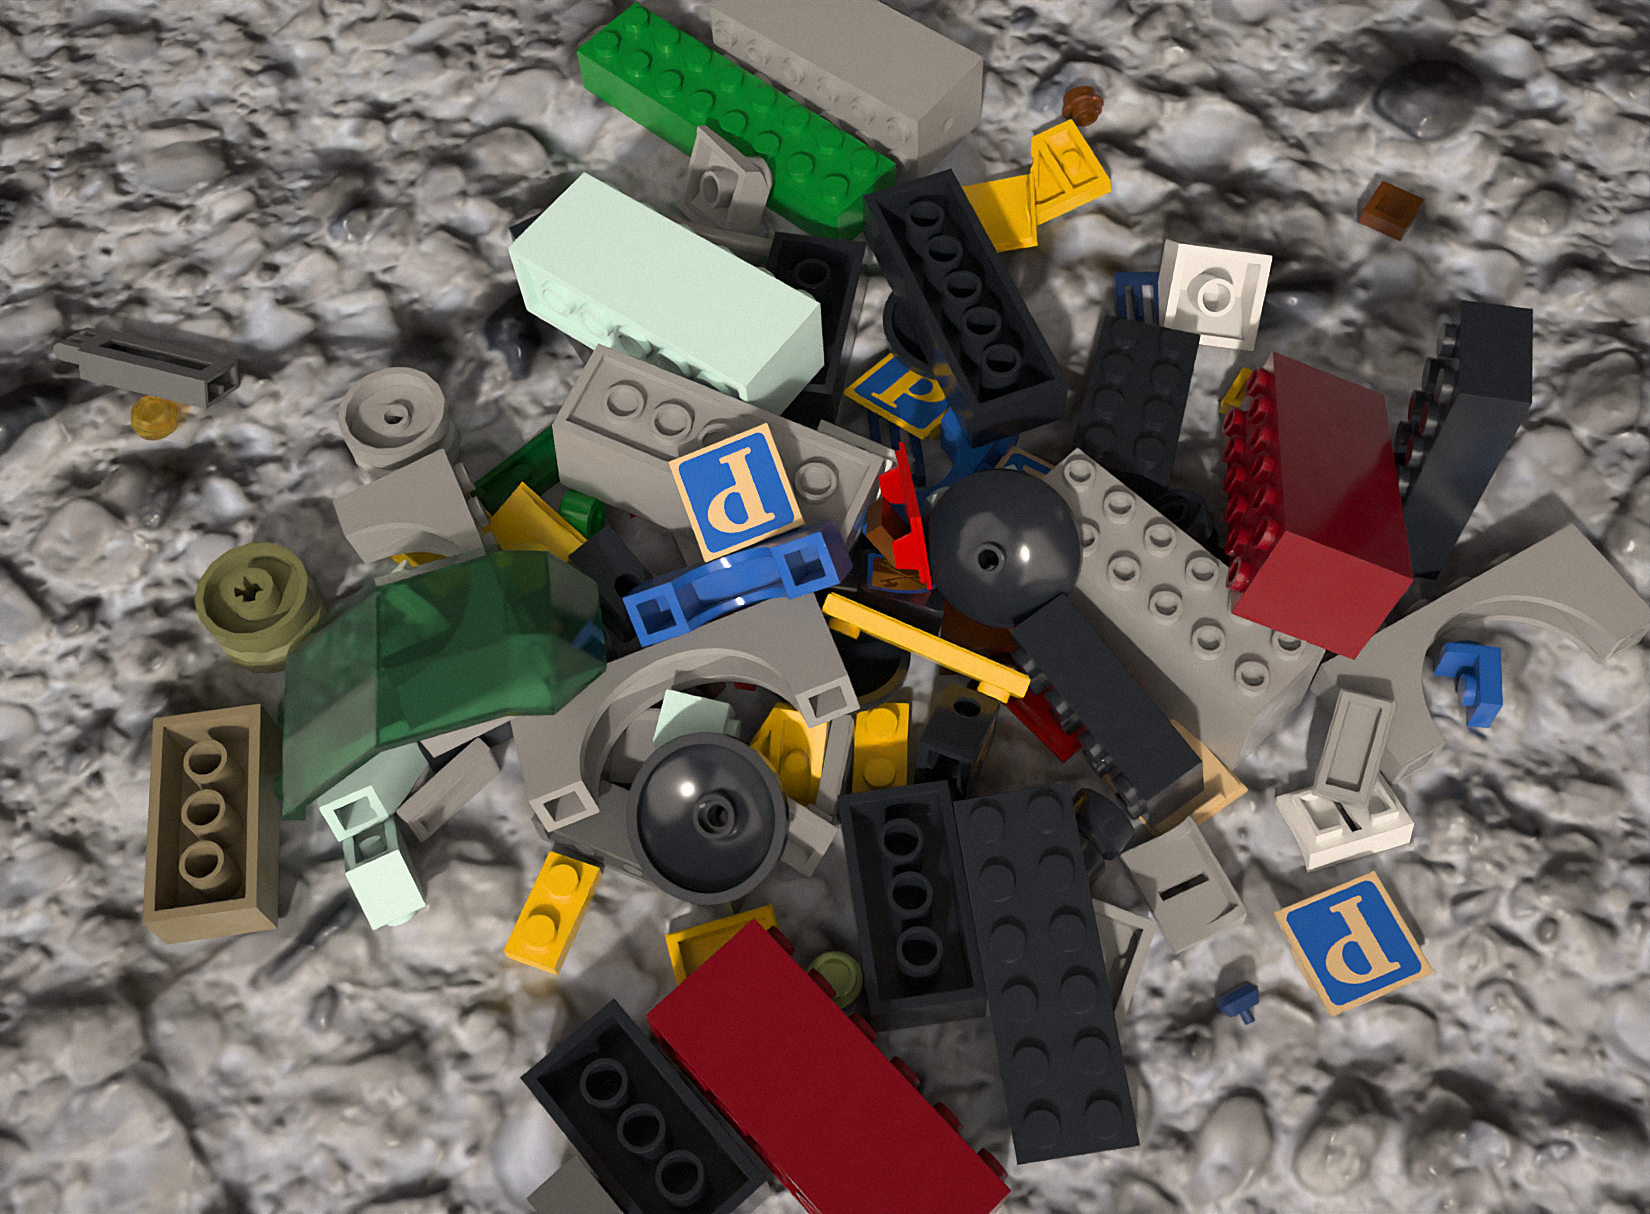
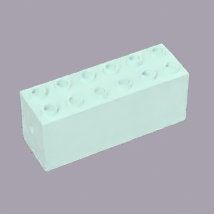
M585 172L508 247L527 311L593 350L600 343L778 416L782 414L824 366L820 303L811 294L788 286L776 279L767 269L752 266L736 257L727 247L723 245L716 246L698 236L689 226L673 222L659 214L648 203H639L621 193L612 183L607 181L601 182Z

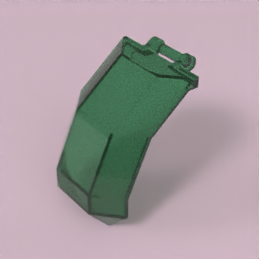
M494 543L374 578L288 648L286 656L285 698L277 707V722L282 726L280 772L275 775L274 794L278 799L283 800V821L306 820V807L380 752L506 716H545L558 713L607 670L598 583L541 543Z

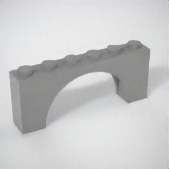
M444 448L333 500L345 537L366 565L393 555L427 552L453 558L470 569L472 595L469 610L460 632L446 652L428 670L398 689L412 732L434 758L554 699L545 679L553 675L552 668L542 648L539 645L532 648L529 638L537 635L535 627L523 606L516 609L513 600L521 597L519 589L507 568L500 570L498 563L505 560V556L492 531L485 534L483 527L491 523L482 503L477 496L470 498L469 492L476 489L473 479L464 463L461 462L454 465Z
M1573 523L1554 534L1549 529L1539 533L1526 544L1522 552L1514 556L1509 552L1498 556L1487 565L1483 574L1474 579H1471L1468 575L1457 579L1446 588L1443 596L1430 603L1427 599H1422L1416 602L1403 613L1401 620L1387 626L1385 622H1382L1355 660L1331 651L1322 657L1310 689L1332 717L1341 688L1397 701V710L1380 767V773L1390 788L1432 764L1447 742L1431 718L1422 685V667L1425 653L1429 647L1447 633L1457 628L1483 621L1505 620L1528 623L1550 630L1568 639L1585 651L1598 665H1601L1640 642L1649 631L1650 606Z
M814 592L790 600L786 597L766 600L700 626L692 632L662 641L551 685L549 689L554 699L510 720L528 802L548 833L601 812L598 789L600 775L608 753L621 733L633 720L649 707L664 699L666 689L679 692L690 687L715 682H742L758 685L779 694L789 701L803 717L808 729L860 709L848 673Z

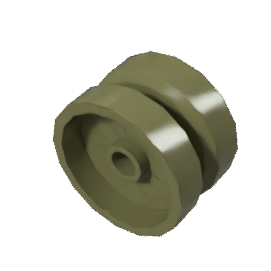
M271 542L248 543L230 549L213 561L198 581L194 602L199 620L215 638L223 652L238 667L253 673H277L297 666L314 653L326 635L329 612L325 599L317 585L312 581L311 575L303 562L290 549Z

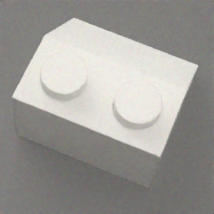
M1166 238L1158 279L1159 325L1201 335L1199 344L1253 351L1273 256L1256 250Z

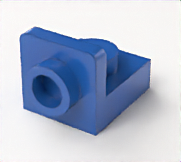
M1472 640L1445 643L1434 663V675L1460 678L1458 684V704L1466 706V726L1489 728L1503 706L1501 647L1482 646L1479 642Z

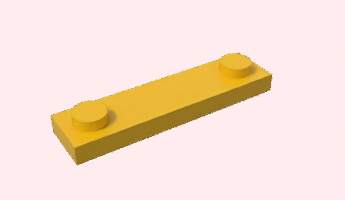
M836 593L828 594L821 610L824 616L831 618L828 628L856 640L860 631L974 679L980 682L977 692L995 698L1002 703L1007 704L1010 695L1016 698H1024L1031 681L1028 679L1029 676Z

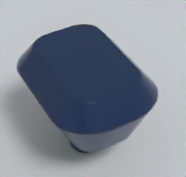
M1249 981L1238 983L1217 995L1215 1007L1227 1017H1234L1240 1014L1245 1025L1254 1022L1255 1018L1250 1008L1260 1002L1258 985Z

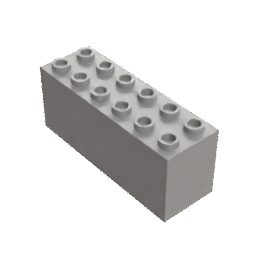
M715 0L709 5L714 49L717 53L895 162L897 176H902L909 181L927 176L980 122L984 57L877 0Z
M600 343L597 344L552 423L561 485L598 498L602 502L694 540L697 539L668 462L768 423L805 521V525L782 534L835 517L851 561L862 539V527L867 521L868 506L876 501L879 487L878 475L882 472L884 458Z
M1076 448L1041 479L1053 487L1067 502L1077 519L1081 531L1083 563L1079 579L1068 599L1162 713L1171 720L1175 719L1233 772L1301 704L1326 649L1231 614L1230 589L1225 586L1229 567L1079 448Z

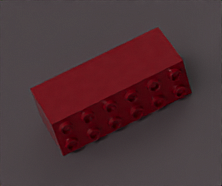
M1273 351L1264 367L1257 366L1251 373L1245 388L1246 397L1239 408L1233 406L1229 410L1221 430L1222 435L1226 436V446L1222 462L1227 465V475L1224 480L1223 491L1227 493L1228 499L1224 513V522L1228 523L1229 535L1224 551L1225 554L1229 555L1230 568L1227 573L1225 586L1230 589L1231 614L1355 660L1414 581L1385 398L1383 394Z
M753 918L645 1015L656 1043L808 1214H995L1012 1191L1004 1183L1008 1173L1000 1162L984 1148H981L976 1153L959 1135L964 1130V1127L958 1118L939 1101L933 1107L915 1089L920 1085V1080L911 1068L899 1057L895 1056L889 1061L873 1044L878 1037L871 1026L854 1011L847 1017L832 1001L836 996V992L830 983L816 969L812 968L806 973L791 957L796 953L795 948L786 936L773 925L766 931Z

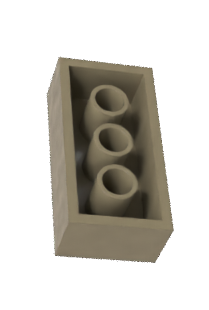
M261 703L153 718L142 924L166 944L278 929L281 730Z

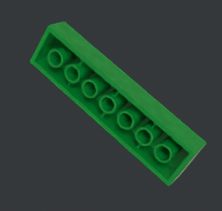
M636 2L576 50L586 90L689 157L692 155L697 127L705 125L730 143L745 157L759 156L763 158L773 176V185L765 206L810 236L853 241L864 231L863 195L896 186L895 162Z

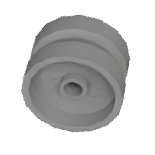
M393 367L370 373L351 386L340 403L337 421L349 450L353 453L361 474L370 483L442 448L445 449L453 464L459 456L460 437L440 386L424 372L409 367Z

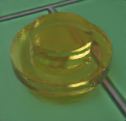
M147 395L139 399L131 410V426L136 434L145 440L163 439L173 433L180 423V412L177 406L170 400Z

